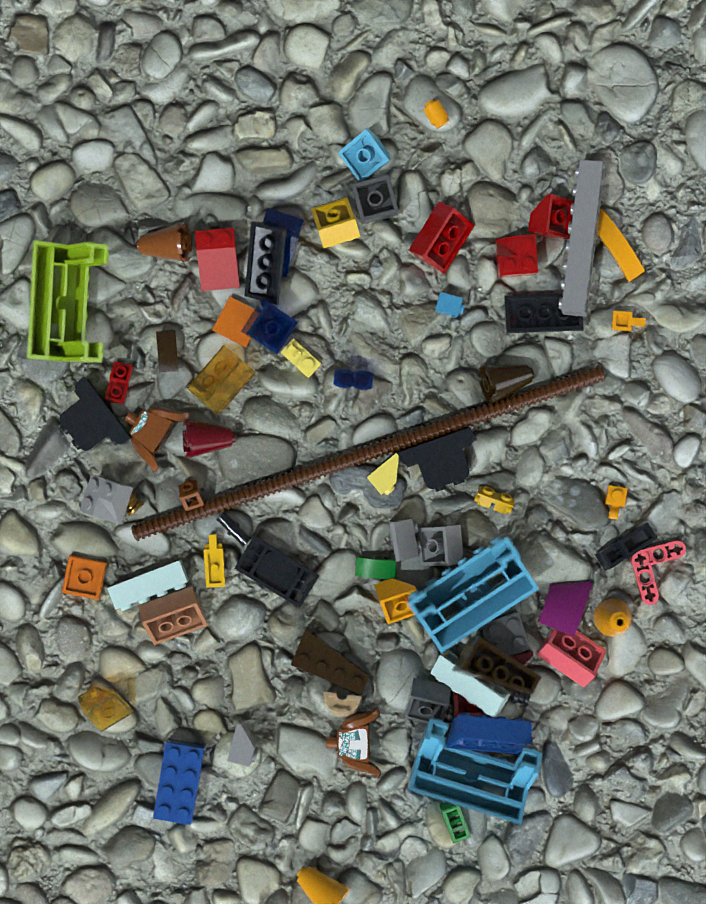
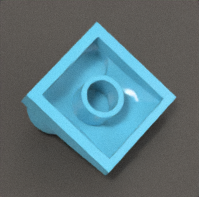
M369 128L365 129L338 152L359 182L365 181L381 167L386 166L391 160L387 149Z

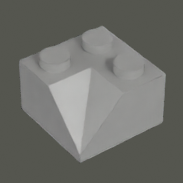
M91 474L79 511L122 524L133 487L106 477Z

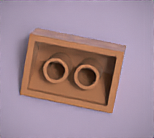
M193 586L138 606L141 622L154 645L208 626Z

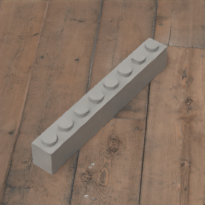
M580 160L579 166H576L575 177L578 179L577 185L573 186L575 203L571 204L570 210L573 220L569 222L568 233L571 236L570 241L566 243L568 260H564L563 270L566 271V276L562 278L561 290H564L563 297L559 299V309H561L564 315L587 317L605 171L603 161Z

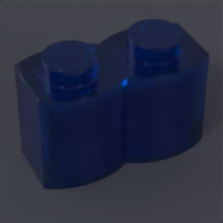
M338 369L334 373L333 385L341 389L353 387L357 390L367 391L372 389L373 374L368 371L353 372L348 369Z

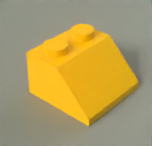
M347 197L311 208L323 248L332 247L360 237Z

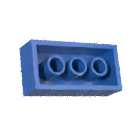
M167 739L153 819L187 825L192 824L206 745Z

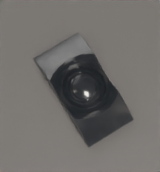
M255 535L234 568L298 608L301 607L320 576Z

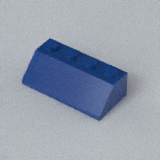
M461 713L452 720L446 748L518 754L524 747L528 748L532 745L531 722L524 721L522 718L507 720L506 717L502 716L489 718L488 715H478L476 717L471 716L469 713Z

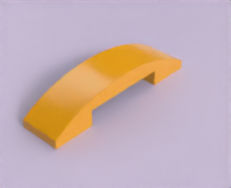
M601 208L597 235L619 265L618 268L630 282L645 270L625 237Z

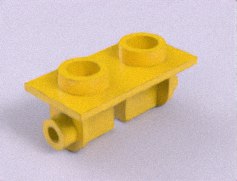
M479 486L474 498V502H477V505L490 508L491 503H494L493 510L505 515L506 513H511L515 498H512L511 495L495 492L492 488L486 486Z

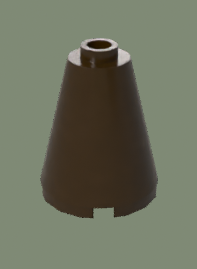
M527 364L484 365L479 368L478 372L479 376L482 375L483 379L480 382L482 393L487 401L490 400V404L530 384L532 378H534V371Z

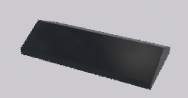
M251 222L244 296L275 305L279 304L286 237L285 228L274 223Z
M563 294L504 296L506 333L583 331V316L564 315L561 309H559V299L563 297Z

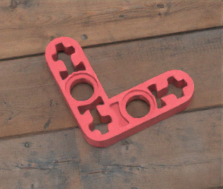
M674 540L643 548L630 557L639 595L644 603L653 605L659 598L651 565L682 557L686 552V546L683 542ZM675 544L681 547V550H679V554H677L676 552H669L670 557H667L668 555L665 546H667V549L669 550L675 548ZM655 549L663 551L661 559L654 558L653 552ZM637 554H640V556H644V559L642 560V565L644 567L647 565V569H640L637 571V568H641L640 563L635 561V559L638 557ZM643 572H647L650 576L649 581L646 583H642L639 579L640 574ZM652 584V587L648 588L650 593H654V596H652V600L649 601V599L645 598V596L647 595V589H642V586H649Z

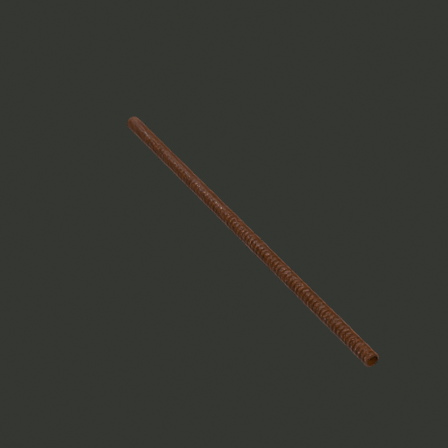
M597 365L596 368L585 369V372L579 371V374L568 375V378L562 377V380L557 379L556 382L551 381L550 384L547 382L544 386L541 384L539 388L534 387L533 390L530 388L527 392L524 390L521 394L518 392L517 395L506 396L504 400L502 398L495 403H489V405L483 404V407L477 406V409L472 408V411L466 410V413L460 412V415L455 414L454 417L449 416L448 419L445 417L442 421L439 419L437 423L434 421L431 425L428 423L425 427L422 425L419 429L416 427L415 430L410 429V432L404 431L402 435L399 433L398 436L393 435V438L381 439V442L370 443V446L364 445V448L358 447V450L353 449L352 452L347 451L346 454L343 452L340 456L337 454L335 458L332 456L329 460L326 458L323 462L320 460L317 464L314 462L313 465L308 464V467L302 466L300 470L297 468L296 471L291 470V473L279 474V477L268 478V481L262 480V483L256 482V485L251 484L250 487L245 486L244 489L241 487L238 491L234 490L233 493L230 491L227 495L224 493L221 497L218 495L215 499L214 497L211 500L206 499L203 506L185 511L183 507V510L177 509V512L166 513V516L160 515V518L155 517L154 520L149 519L148 522L143 521L142 524L139 522L137 526L132 525L131 527L135 540L140 541V538L145 539L146 536L157 535V532L162 533L163 530L168 531L169 528L172 530L175 526L178 528L181 524L182 526L185 523L190 524L192 520L195 522L198 518L201 520L202 517L213 516V513L219 514V511L230 510V507L236 508V505L242 506V503L247 504L248 501L259 500V497L264 498L265 495L270 496L271 493L274 495L277 491L280 493L283 489L286 491L289 487L292 489L294 485L297 487L300 483L303 485L304 482L309 483V480L321 479V476L326 477V474L332 475V472L338 473V470L344 471V468L349 469L350 466L361 465V462L366 463L367 460L372 461L373 458L376 460L378 459L377 457L380 456L382 458L385 454L388 456L390 452L393 454L396 450L399 452L402 448L405 450L406 447L411 448V445L417 446V443L423 444V441L428 442V439L434 440V437L446 436V433L457 432V429L463 430V427L468 428L469 425L474 426L475 423L478 425L481 421L484 423L487 419L490 421L492 417L495 419L498 415L501 417L504 413L507 415L508 412L519 411V408L525 409V406L536 405V402L542 403V400L547 401L548 398L559 397V394L565 395V392L570 393L571 390L574 392L577 388L579 390L582 389L583 386L585 388L587 385L592 386L594 382L597 384L600 380L601 382L604 381V372L601 366Z

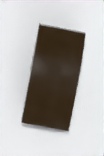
M175 330L156 331L159 372L178 371Z

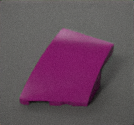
M592 582L550 584L543 601L545 604L538 622L575 636L590 594Z

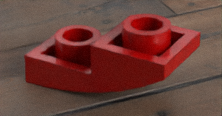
M114 361L105 401L124 405L131 379L132 365Z

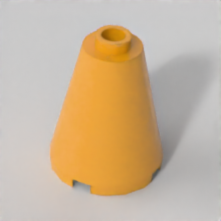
M615 598L606 599L595 608L593 615L594 624L602 634L610 637L624 634L632 622V613L628 605Z
M303 866L296 875L299 877L297 879L298 884L313 904H339L350 891L347 886L310 866L307 868Z

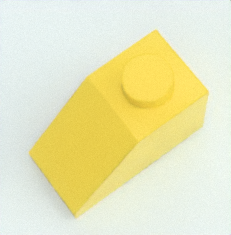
M397 453L367 476L368 480L381 495L383 493L388 495L395 489L393 485L396 484L399 459Z

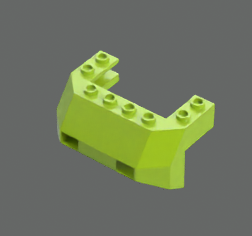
M33 240L28 359L78 363L102 362L104 356L103 343H89L85 339L87 337L89 267L107 265L109 259L108 245L90 242L66 245Z

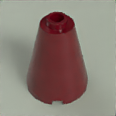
M189 419L183 421V426H186V431H183L182 434L183 451L187 452L185 458L229 448L232 446V443H235V431H232L230 427Z

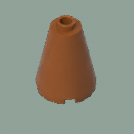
M179 223L142 235L137 240V249L142 255L183 262L189 261L191 257H188V252H192V239L190 230L185 229V226L188 225L186 223Z

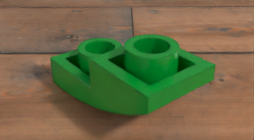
M356 557L355 576L396 579V560Z

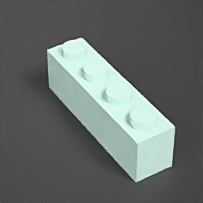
M178 560L110 586L107 589L115 610L121 608V611L131 608L134 602L139 601V604L150 601L149 597L155 594L157 597L168 594L167 590L173 587L175 591L186 587L185 583L189 579L182 560Z
M449 650L440 654L431 671V674L438 681L451 687V690L464 696L469 703L477 705L487 715L494 717L501 712L511 694L509 691L501 686L452 671L459 657Z

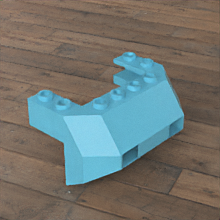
M498 536L491 541L490 546L485 549L481 546L473 552L474 556L469 559L464 557L457 562L458 566L452 570L449 567L440 573L442 577L437 580L432 578L424 584L426 586L421 591L416 590L408 595V605L420 623L423 624L441 653L539 589L519 559L521 557L508 537L502 538V536ZM501 572L505 580L491 589L486 580ZM455 602L459 610L445 619L440 610Z
M430 718L422 734L412 766L408 790L522 825L528 790L539 774L543 753L533 748L524 747L513 764L506 759H497L486 753L446 748V738L444 735L449 724L439 719Z

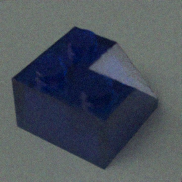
M261 299L241 332L270 352L278 355L298 322L268 301Z

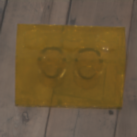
M223 345L187 389L219 416L256 372Z

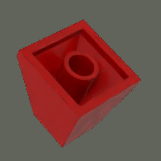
M547 194L530 213L528 233L544 237L570 239L568 226L569 222H572L573 215H571L570 210L571 204L574 201L553 194Z

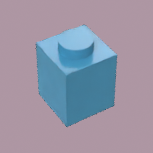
M440 292L435 312L457 318L458 314L462 315L465 303H462L463 298Z

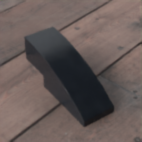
M646 522L597 552L595 556L603 569L609 570L655 541L657 536L649 523Z

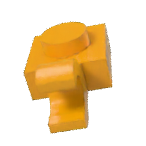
M613 311L611 330L631 332L632 326L644 327L646 318H632L633 312Z
M607 486L605 504L610 505L609 519H618L619 507H625L628 488Z

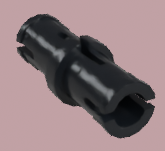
M224 511L221 516L226 522L220 516L216 521L228 531L227 534L229 536L232 535L243 547L246 543L241 537L247 542L251 537L239 527V523L236 524Z

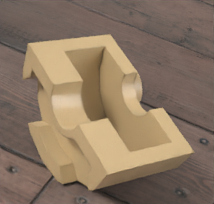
M323 692L327 710L334 716L340 718L353 716L360 709L362 703L361 696L348 695L346 699L341 700L337 697V693Z

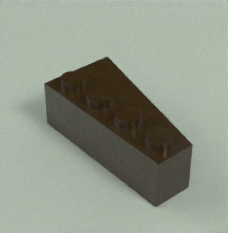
M305 628L291 665L362 695L369 679V674L314 634L310 629Z
M479 636L469 638L452 671L522 694H533L541 679L540 675Z

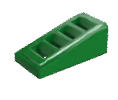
M449 802L440 804L439 806L453 844L470 838L471 835L460 806ZM459 814L458 817L452 818V819H450V820L448 819V818H450V817H453V816ZM459 822H462V824H459V825H456V826H454V827H451V825H454V824H457V823H459ZM461 829H464V830H465V831L460 832V833L455 834V835H454V833H453V832L459 831V830H461Z

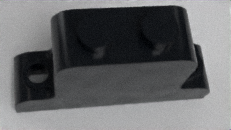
M87 377L80 379L76 383L74 390L79 400L61 413L60 428L66 435H71L73 438L71 442L77 450L91 451L108 438H110L114 445L128 443L132 438L130 433Z
M469 427L398 452L399 459L407 468L418 465L425 486L429 489H435L436 492L447 489L446 485L453 483L454 486L464 483V478L469 475V467L462 448L472 445L471 442L474 438L472 429Z

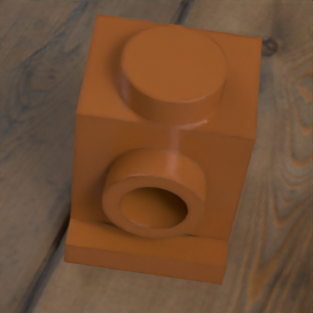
M185 480L183 484L178 485L180 500L185 511L204 505L197 480ZM196 496V500L188 502L187 499Z

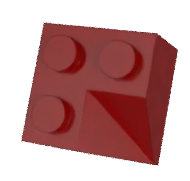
M535 234L518 235L495 240L498 278L538 274Z

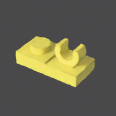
M294 338L280 352L308 378L321 366V363Z

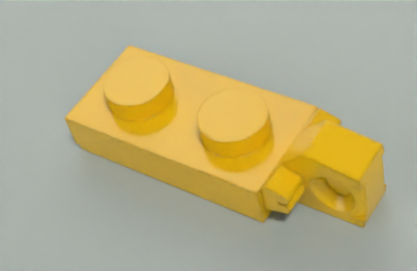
M217 533L209 534V544H205L204 549L206 588L225 587L224 550L222 543H218Z

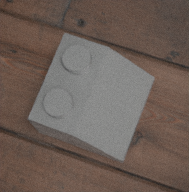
M412 518L389 521L395 560L402 561L419 557L418 552H421L420 540L416 541L415 533H418L417 522H413Z
M461 525L418 528L417 536L421 545V552H419L420 566L455 565L463 559Z
M239 718L227 761L250 767L251 762L255 763L259 748L255 747L257 741L243 718Z

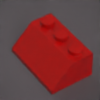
M438 201L410 246L409 251L426 264L445 274L475 225L455 208Z

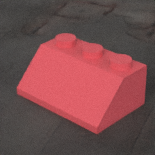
M552 628L536 655L584 688L596 676L607 650L578 630L575 636H571Z

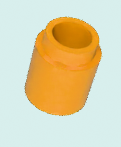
M432 99L424 104L426 108L423 109V112L432 126L435 125L436 129L450 121L448 113L439 100L435 101Z

